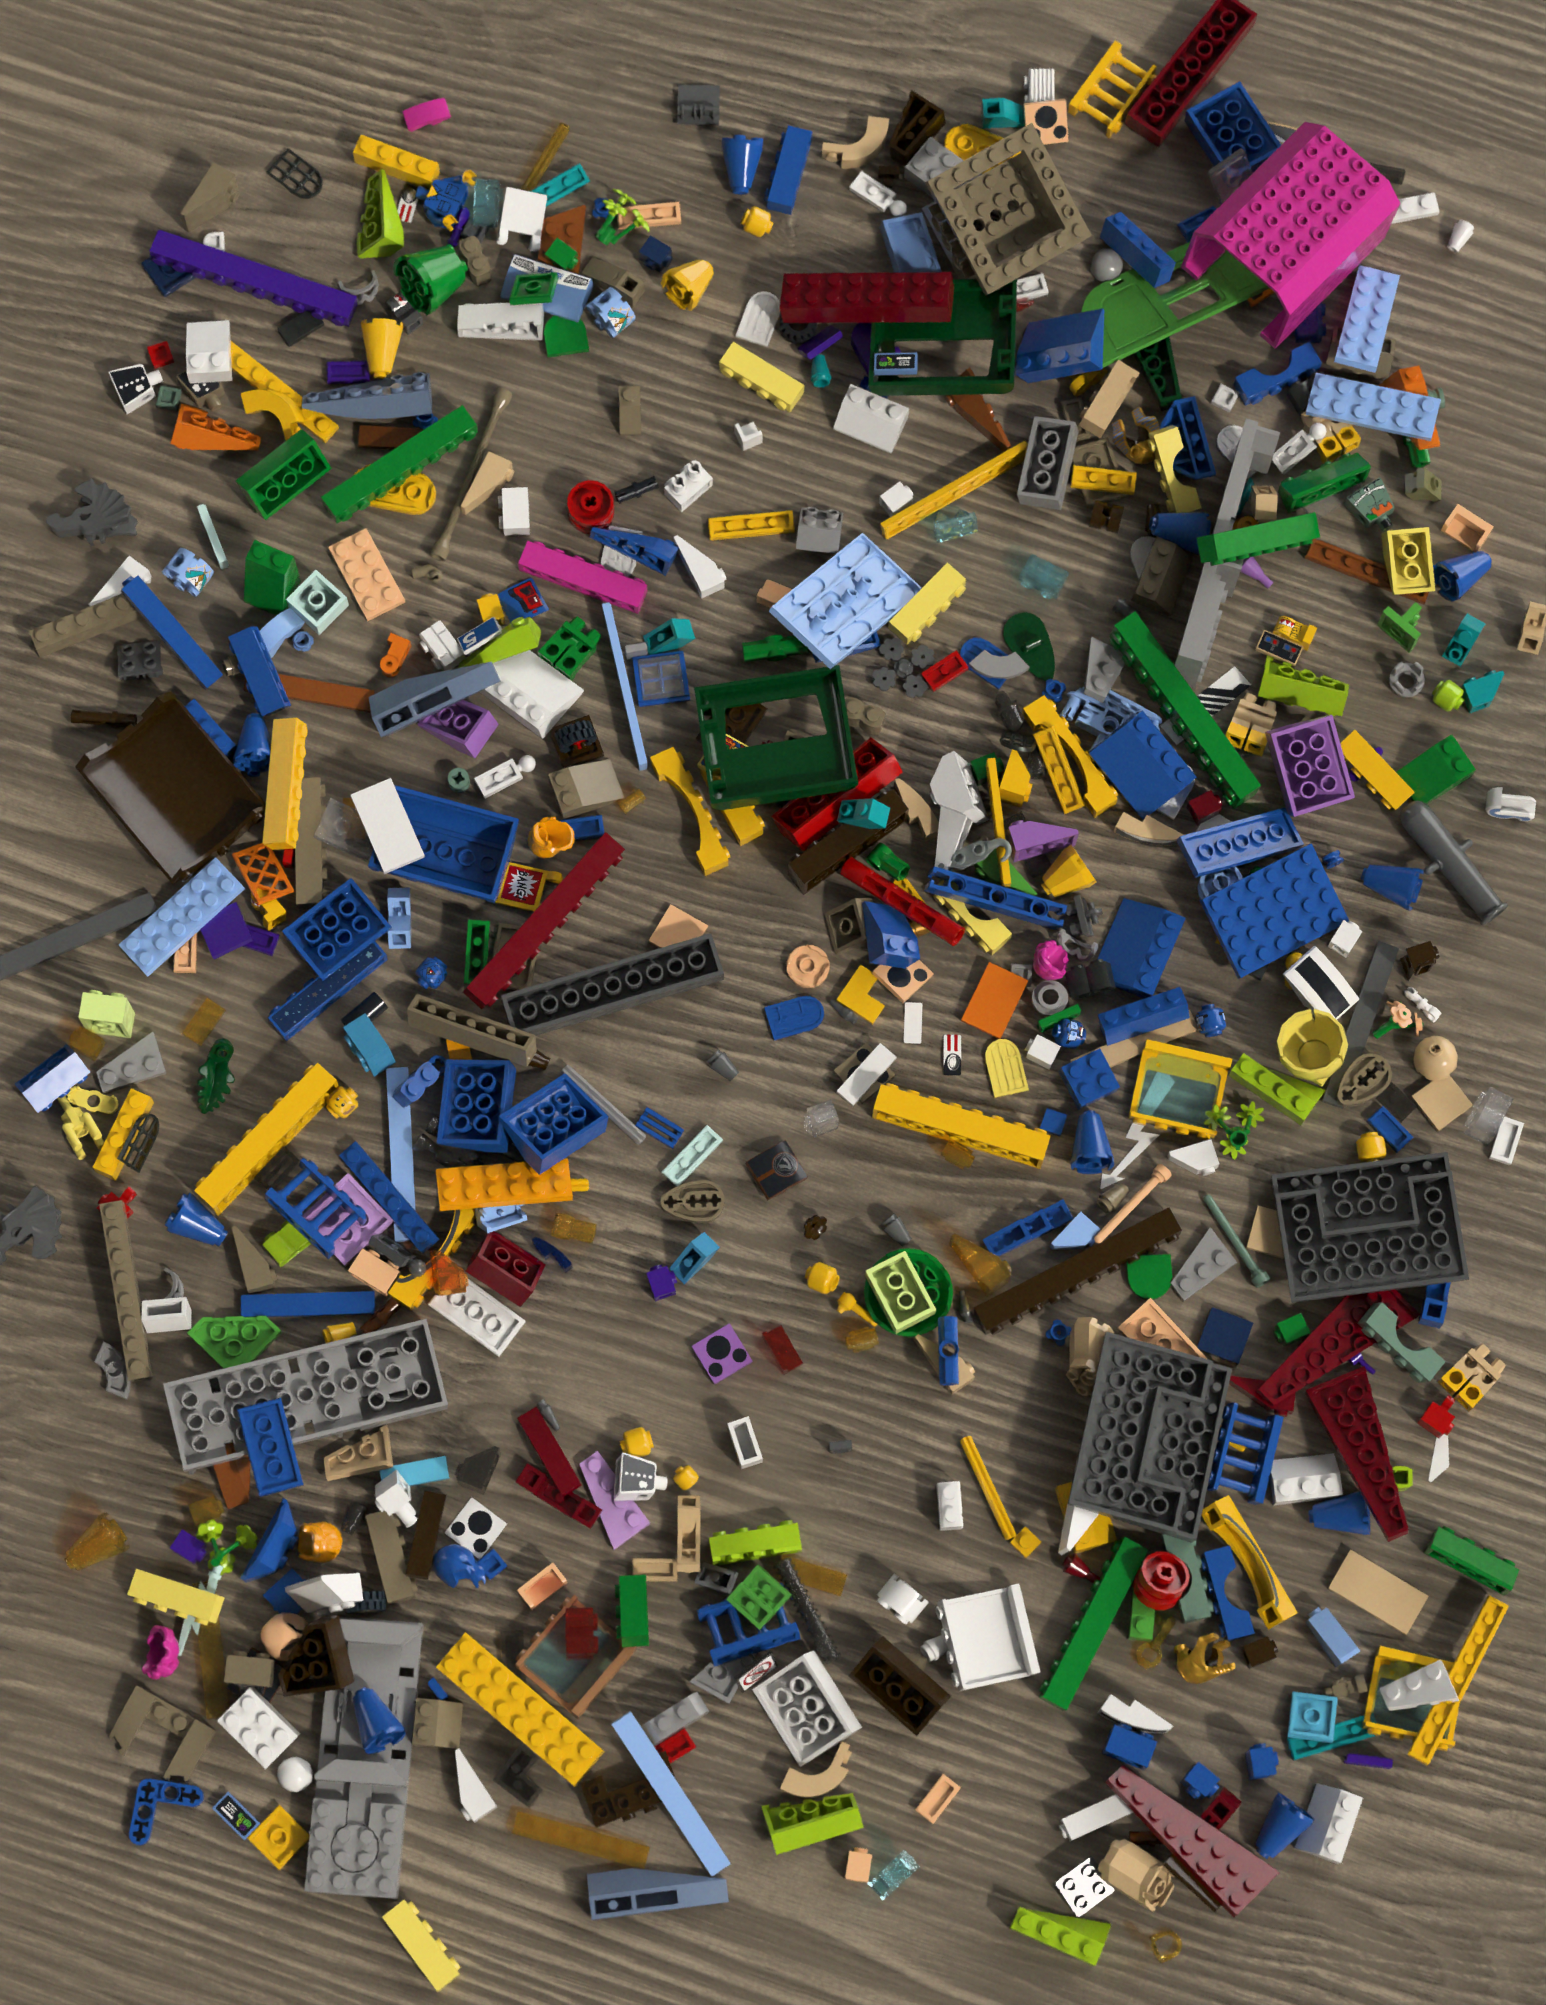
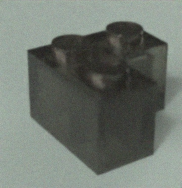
M520 1744L493 1779L496 1784L528 1809L533 1807L544 1792L543 1789L527 1778L540 1758L523 1744Z

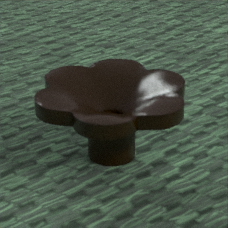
M818 1215L808 1218L804 1225V1237L817 1240L827 1230L825 1225L827 1219L824 1216L819 1217Z

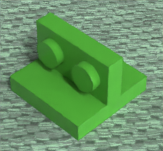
M1415 602L1401 617L1388 606L1383 611L1377 626L1410 653L1421 635L1415 627L1421 617L1419 613L1422 607Z

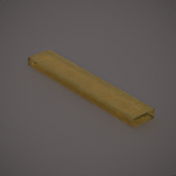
M202 1582L207 1589L208 1582ZM199 1583L192 1584L194 1588H199ZM218 1616L216 1624L208 1622L207 1626L200 1624L198 1633L208 1720L220 1718L229 1709L227 1683L224 1682L225 1662L220 1617Z
M520 1811L517 1813L512 1834L640 1869H645L650 1850L649 1846Z

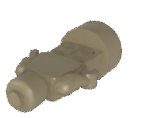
M1364 1674L1357 1675L1354 1679L1344 1681V1677H1341L1332 1682V1688L1327 1687L1323 1691L1324 1695L1332 1696L1334 1694L1335 1697H1338L1337 1699H1349L1347 1695L1350 1693L1359 1692L1360 1694L1368 1692Z

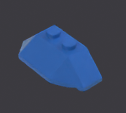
M1195 396L1175 400L1159 426L1162 429L1174 425L1178 427L1183 448L1174 459L1173 470L1194 480L1216 476Z
M283 1498L240 1577L242 1581L247 1583L275 1574L286 1565L288 1560L286 1555L289 1549L293 1550L299 1540L290 1504L286 1499Z

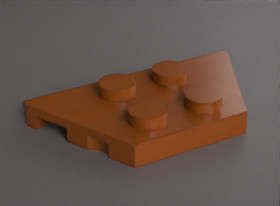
M586 205L543 220L538 262L558 268L545 258V253L555 239L559 238L578 252L577 259L579 261L573 270L569 269L568 271L579 275Z

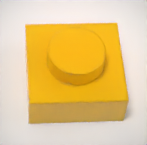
M1025 1526L1010 1544L1026 1559L1041 1544V1541Z

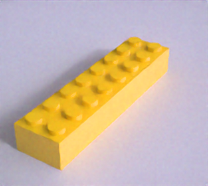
M318 1062L315 1066L310 1065L304 1071V1077L299 1082L295 1081L288 1088L289 1093L284 1098L279 1097L272 1105L273 1109L268 1114L264 1113L258 1119V1125L253 1130H247L242 1136L243 1140L237 1146L233 1145L227 1151V1157L222 1162H216L211 1168L212 1172L206 1178L202 1177L196 1183V1189L194 1190L196 1195L217 1216L235 1200L327 1104V1097L339 1087L337 1080Z
M891 1083L881 1084L873 1108V1119L1041 1169L1050 1140V1135H1047L1045 1130L1034 1128V1130L1025 1128L1026 1125L1019 1122L1011 1124L1004 1122V1118L996 1115L988 1117L983 1115L982 1111L971 1109L970 1111L962 1109V1106L957 1103L950 1102L948 1105L942 1103L941 1099L934 1096L925 1098L919 1096L920 1093L914 1090H907L906 1092L899 1090L898 1086Z
M466 1632L436 1666L438 1670L573 1786L576 1787L604 1754L605 1751Z

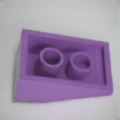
M461 700L420 720L417 725L457 751L476 758L499 724L489 710Z
M1019 820L1013 822L1008 827L1006 840L1011 845V857L1014 863L1061 850L1069 845L1075 846L1079 833L1077 829Z

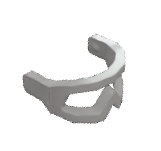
M375 270L371 271L373 279L366 287L351 290L345 288L342 282L338 281L340 290L352 295L361 294L357 299L358 305H362L364 301L371 302L377 295L379 287ZM374 286V289L370 295L364 294Z
M1062 928L1058 934V943L1062 946V949L1067 951L1070 958L1077 955L1078 961L1084 962L1094 957L1098 949L1096 942H1093L1092 945L1083 943L1067 934L1065 929ZM1069 939L1081 947L1091 949L1089 955L1082 956L1080 948L1071 951L1065 946V942Z
M165 1267L164 1271L166 1274H170L173 1279V1286L171 1292L164 1299L183 1297L184 1286L176 1273Z

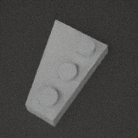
M1092 636L1089 641L1084 694L1103 703L1124 668L1125 663L1122 659L1123 654L1121 651L1115 650L1112 646Z
M154 1032L148 1034L96 1071L103 1094L167 1074Z
M1211 1227L1171 1282L1172 1288L1183 1302L1237 1263Z
M757 1653L715 1667L712 1661L690 1683L730 1704L741 1684L739 1679L746 1675Z

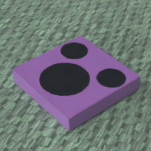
M730 1323L691 1346L714 1385L753 1362Z

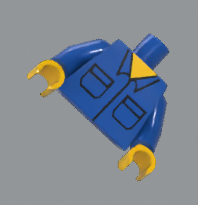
M466 170L463 175L443 178L441 180L436 179L433 181L430 189L422 186L418 187L416 198L425 201L424 212L434 227L447 228L449 231H453V226L458 223V213L464 207L469 195L468 186L466 185H475L471 178L477 175L473 171Z

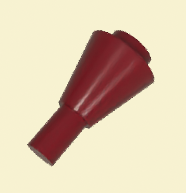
M1076 1553L1072 1556L1068 1555L1062 1563L1064 1567L1063 1572L1087 1579L1092 1583L1096 1579L1100 1580V1577L1091 1572L1089 1567Z

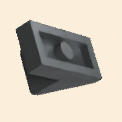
M702 1562L700 1572H698L694 1583L728 1596L732 1592L738 1573Z

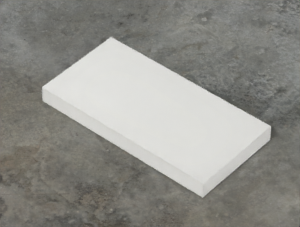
M391 778L351 794V798L384 874L425 858Z
M456 1269L452 1271L428 1303V1306L498 1357L501 1356L526 1322Z

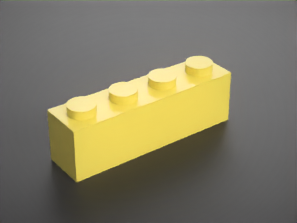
M732 342L719 361V369L724 376L728 378L733 377L738 380L742 387L746 389L751 388L756 391L760 398L764 400L769 399L782 411L787 410L791 412L804 393V385L735 342Z
M946 563L889 621L888 629L906 645L911 641L915 642L921 636V630L925 626L930 627L936 621V615L940 611L945 612L950 607V601L955 596L958 598L966 590V579L949 563Z
M136 1569L127 1594L134 1597L133 1602L145 1606L147 1602L155 1604L154 1609L167 1612L169 1608L175 1610L174 1615L187 1619L188 1615L196 1617L194 1622L206 1626L208 1622L216 1624L224 1601L222 1596Z
M403 1900L382 1916V1918L434 1988L439 1992L461 1975L458 1972V1969L461 1967L453 1956L449 1959L444 1953L447 1948L439 1938L435 1940L430 1933L433 1929L426 1920L421 1922L416 1914L419 1913V1910L413 1902L407 1903L406 1900Z

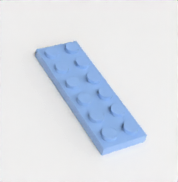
M1359 265L1334 360L1335 363L1376 372L1400 275Z
M1315 373L1306 415L1431 441L1441 399Z
M215 857L124 939L119 946L148 977L245 888Z

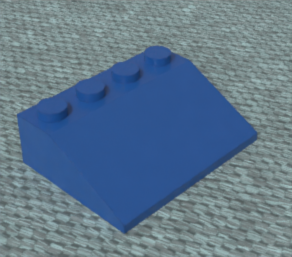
M1240 81L1186 110L1185 123L1227 188L1255 172L1281 146V143Z
M1104 309L1029 322L1016 355V375L1027 383L1102 370Z
M1143 710L1135 712L1088 753L1142 820L1145 819L1146 815L1149 816L1197 778Z
M350 878L282 932L285 939L298 955L324 981L392 927L354 880Z
M1123 898L1098 956V959H1103V961L1111 964L1115 987L1143 999L1153 996L1186 918L1163 908Z
M446 1059L437 1144L482 1152L507 1153L509 1135L498 1117L512 1108L516 1068L510 1060Z
M565 1073L499 1115L498 1119L524 1160L540 1175L606 1131L609 1116Z

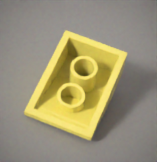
M1429 527L1390 530L1382 533L1383 556L1392 594L1400 595L1435 591Z

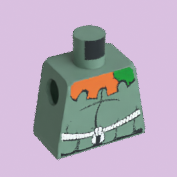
M1381 478L1376 479L1346 498L1344 506L1365 528L1368 529L1377 524L1382 532H1386L1393 526L1388 516L1392 514L1394 504Z

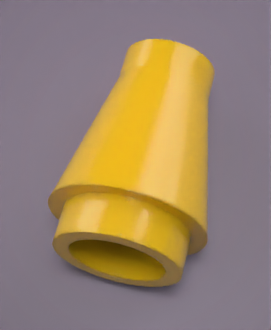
M353 1322L326 1326V1329L322 1330L325 1343L350 1338L357 1334Z

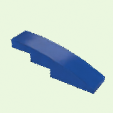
M1062 1199L1045 1209H1041L1024 1219L1006 1226L984 1238L983 1241L992 1259H995L1072 1221L1074 1217L1065 1200Z

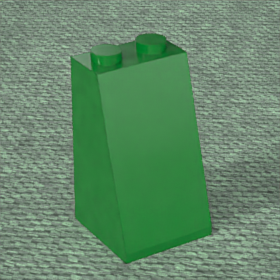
M254 540L245 558L244 602L277 616L288 609L286 599L301 583L295 558L290 554Z

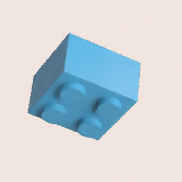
M366 1013L343 1027L347 1034L344 1036V1039L348 1043L351 1052L359 1059V1063L365 1072L370 1070L375 1077L396 1063L389 1046Z

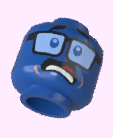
M1214 1004L1202 1006V1011L1197 1012L1196 1021L1199 1033L1205 1034V1037H1214L1222 1034V1031L1226 1028L1223 1009L1215 1008Z
M1065 1018L1054 1025L1052 1036L1057 1045L1076 1049L1085 1042L1086 1029H1084L1081 1022Z

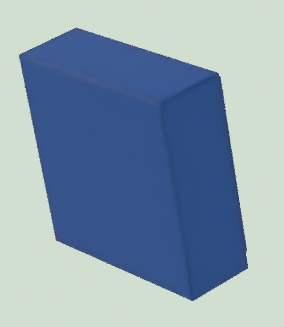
M1046 1108L1040 1129L1060 1137L1067 1114Z
M494 1548L477 1561V1564L484 1569L485 1575L489 1580L507 1567Z
M435 1678L428 1681L429 1687L439 1700L445 1701L449 1698Z

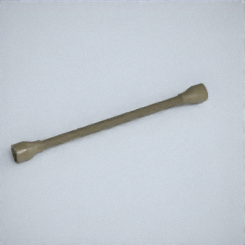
M497 388L495 392L493 408L491 410L492 414L468 470L469 472L466 475L467 477L463 482L464 484L461 487L462 489L459 492L445 530L431 550L430 556L436 560L446 561L450 551L451 535L461 512V504L473 483L498 418L509 405L513 394L504 388Z

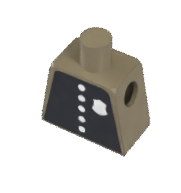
M187 370L176 375L179 385L198 408L207 404L211 412H215L222 407L219 398L225 393L221 382L190 384Z

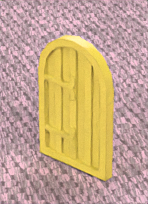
M1007 1039L993 1041L987 1047L985 1064L987 1065L994 1098L1029 1091L1018 1047Z

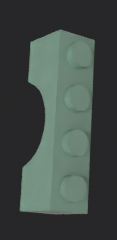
M1373 1303L1357 1323L1362 1327V1332L1366 1336L1375 1339L1382 1351L1390 1353L1398 1366L1406 1368L1413 1380L1418 1383L1430 1382L1445 1361L1430 1347L1420 1348L1416 1351L1406 1348L1399 1341L1396 1334L1398 1317L1384 1303Z
M1162 1534L1161 1541L1164 1552L1174 1554L1180 1558L1188 1568L1190 1576L1188 1592L1177 1602L1182 1623L1187 1624L1210 1618V1612H1213V1605L1211 1599L1206 1597L1205 1590H1208L1205 1576L1201 1577L1199 1568H1202L1200 1555L1195 1554L1194 1546H1197L1196 1540L1190 1543Z

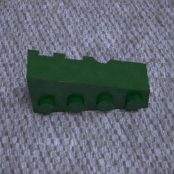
M1170 336L1133 353L1161 411L1169 410L1175 400L1182 399Z

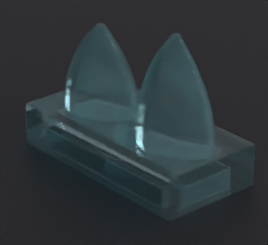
M960 509L954 518H949L945 514L937 512L934 518V534L937 543L978 532L975 512L968 513Z

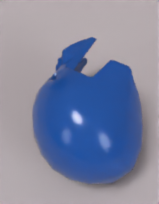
M457 1544L446 1545L435 1553L432 1569L436 1576L448 1586L455 1588L460 1579H470L476 1588H479L478 1581L482 1580L484 1584L486 1583L484 1569L477 1564L473 1553L466 1547Z

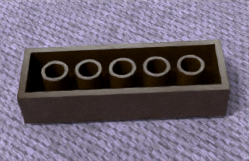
M894 789L889 792L886 790L876 798L880 803L890 807L886 828L868 829L842 823L843 825L838 829H830L821 841L818 842L816 840L807 847L808 850L803 854L797 853L789 860L788 876L803 895L841 869L849 858H856L907 821L909 808Z

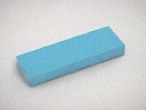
M446 1456L394 1465L393 1468L379 1470L382 1481L397 1469L409 1486L450 1479Z

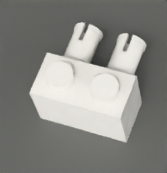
M696 460L691 461V464H686L681 469V473L675 475L676 478L671 477L664 485V495L681 513L713 486V478L703 469L700 462Z
M396 1469L375 1485V1504L381 1512L386 1511L389 1516L396 1513L405 1527L408 1528L417 1521L415 1516L417 1511L409 1503L411 1500L410 1486Z

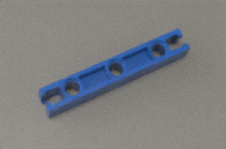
M935 866L928 871L927 878L930 879V882L925 885V892L1054 930H1058L1063 926L1064 920H1055L1048 917L1047 914L1049 911L1057 912V915L1065 914L1067 905ZM932 876L944 880L943 886L934 884V880H931ZM951 882L957 883L958 891L951 888ZM992 894H996L999 897V903L993 901ZM1033 906H1037L1040 909V915L1033 912Z

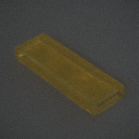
M783 1555L776 1577L841 1597L847 1574Z

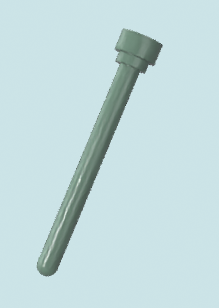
M1205 1195L1204 1202L1252 1273L1251 1281L1255 1288L1266 1284L1271 1280L1267 1272L1258 1268L1212 1196Z

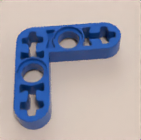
M155 1779L142 1780L137 1789L130 1825L129 1838L131 1842L140 1846L147 1844L150 1840L157 1802L198 1807L204 1800L203 1791L199 1787ZM148 1783H151V1787L155 1788L154 1792L149 1793L148 1798L149 1800L153 1799L152 1804L146 1801L140 1802L141 1797L146 1798L143 1786H148ZM170 1786L177 1789V1796L172 1800L165 1797V1790ZM181 1788H186L184 1793L192 1794L193 1790H196V1794L200 1796L199 1800L196 1799L194 1803H191V1799L183 1797V1802H179L182 1796ZM144 1805L148 1806L151 1810L150 1816L146 1819H142L138 1815L139 1808ZM136 1820L143 1823L149 1822L148 1827L143 1825L142 1832L146 1834V1837L141 1838L140 1841H137V1837L134 1836V1833L139 1832L140 1829L139 1824L135 1825Z

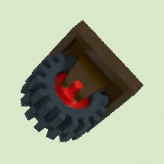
M590 715L555 726L549 731L563 769L604 756Z

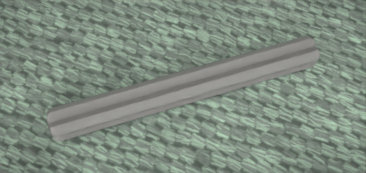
M566 1065L561 1070V1075L566 1073L609 1116L608 1118L636 1144L639 1145L645 1140L646 1135L570 1065Z

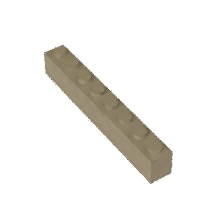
M120 1200L99 1204L128 1381L153 1378L146 1330L142 1323V1306L125 1202Z

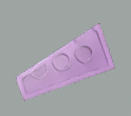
M598 1451L579 1464L595 1505L603 1510L600 1517L613 1550H615L647 1527L650 1522L634 1500H614L615 1474Z

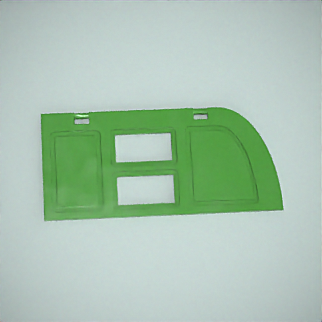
M1190 242L1166 253L1176 262L1174 270L1181 267ZM1226 251L1197 281H1190L1161 296L1136 270L1131 269L1120 274L1117 278L1101 283L1091 290L1084 301L1082 312L1104 309V368L1270 288ZM1122 281V283H1120V284H1118V285H1116V286H1114V287L1112 286V285H1114V284H1116V283ZM1207 286H1211L1221 299L1179 320L1168 307V305Z

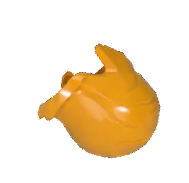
M553 816L544 817L535 823L528 834V846L531 852L540 858H551L560 851L571 849L575 840L574 831L567 822L557 821L556 817Z
M304 1522L300 1526L298 1551L302 1554H299V1558L318 1563H327L334 1560L340 1553L343 1543L339 1529L328 1522Z

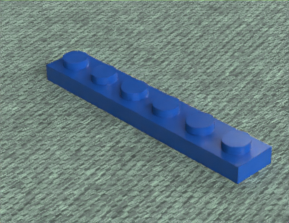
M355 1141L339 1155L421 1253L424 1254L439 1240L438 1236L358 1142Z

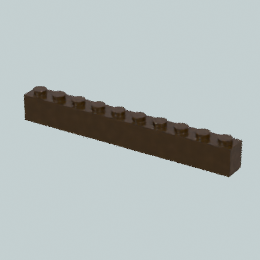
M1168 1207L974 1307L973 1313L985 1335L989 1333L995 1335L1004 1329V1325L1008 1323L1014 1325L1023 1320L1022 1316L1028 1313L1033 1315L1041 1311L1043 1305L1049 1302L1051 1305L1063 1299L1062 1296L1069 1292L1072 1295L1080 1291L1082 1285L1088 1282L1091 1285L1101 1280V1275L1107 1272L1111 1275L1121 1269L1120 1266L1126 1262L1130 1265L1138 1261L1140 1255L1146 1252L1149 1255L1159 1250L1161 1244L1167 1242L1169 1245L1177 1241L1182 1229Z

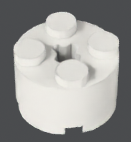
M893 1574L878 1592L879 1598L877 1601L888 1610L892 1607L896 1611L894 1616L904 1624L908 1622L913 1623L929 1602L926 1599L920 1601L923 1596L905 1581L900 1579L897 1582L898 1576Z

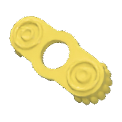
M73 1086L67 1094V1099L72 1105L86 1108L90 1112L98 1111L105 1114H113L119 1106V1101L114 1095L107 1096L97 1090L88 1091L81 1089L79 1086ZM92 1095L100 1098V1103L96 1107H90L87 1103L88 1098Z

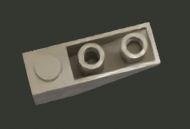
M594 257L581 272V275L591 278L592 282L605 290L609 287L614 288L622 296L620 299L623 302L626 301L632 308L645 292L644 281L627 270Z

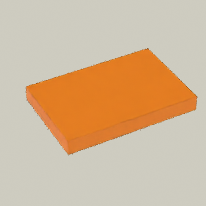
M989 962L961 1022L1001 1039L1029 980Z

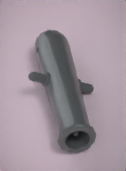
M1413 801L1402 809L1399 815L1402 827L1432 861L1430 865L1424 868V873L1430 875L1436 870L1440 871L1481 919V925H1486L1500 915L1508 907V903H1503L1465 854V851L1472 846V840L1467 839L1461 844L1457 843L1431 807L1423 801Z

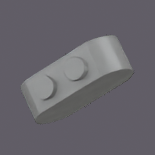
M695 1692L643 1724L641 1728L653 1746H656L705 1716L709 1710L699 1693Z

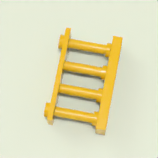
M1116 40L1073 97L1068 107V113L1074 117L1078 111H1084L1108 126L1107 138H1110L1113 133H1118L1122 127L1124 117L1145 88L1157 76L1155 75L1157 66L1154 64L1146 72L1124 58L1121 53L1122 44ZM1118 63L1142 78L1137 88L1113 74L1110 69L1112 64L1116 65ZM1102 79H1107L1131 96L1124 104L1100 89L1099 82ZM1096 95L1118 109V114L1114 119H1111L1089 105L1088 97Z

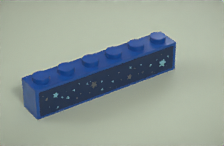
M374 941L324 981L319 977L308 980L300 992L292 993L286 999L287 1002L281 1007L278 1005L270 1011L269 1022L287 1042L388 960L387 954Z

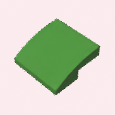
M758 1564L726 1600L761 1630L792 1594Z

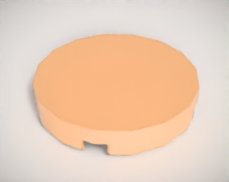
M814 945L795 948L787 960V974L790 980L802 988H814L821 985L826 980L830 970L826 953Z

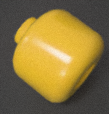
M689 1465L679 1466L675 1470L676 1474L673 1480L682 1490H687L697 1482L699 1475Z

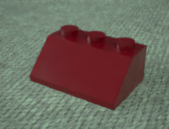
M496 1231L485 1235L472 1255L465 1272L521 1307L533 1293L546 1264Z

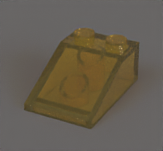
M955 1233L951 1235L949 1245L987 1297L1009 1283L1012 1269L1006 1260L1001 1261L995 1254Z

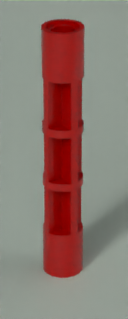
M851 857L844 863L840 873L844 878L928 929L948 944L955 946L962 939L965 928L926 905L920 899L907 893L898 885L877 874L855 858Z

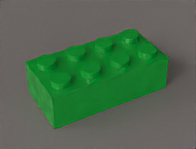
M301 429L235 480L253 510L266 521L332 468L315 440Z

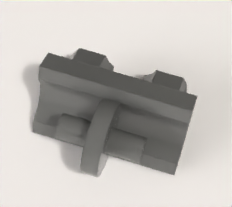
M1081 895L1074 896V901L1065 904L1067 905V916L1078 915L1079 921L1070 924L1071 934L1073 936H1094L1092 925L1099 923L1097 917L1103 914L1102 909H1095L1094 902L1088 903L1087 908L1085 898H1081Z

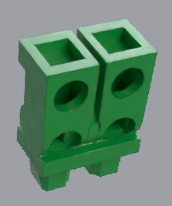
M578 616L570 622L565 621L562 627L538 651V657L571 681L575 678L581 667L596 652V645L601 639V634L595 629H591L587 635L583 634L581 630L586 624Z

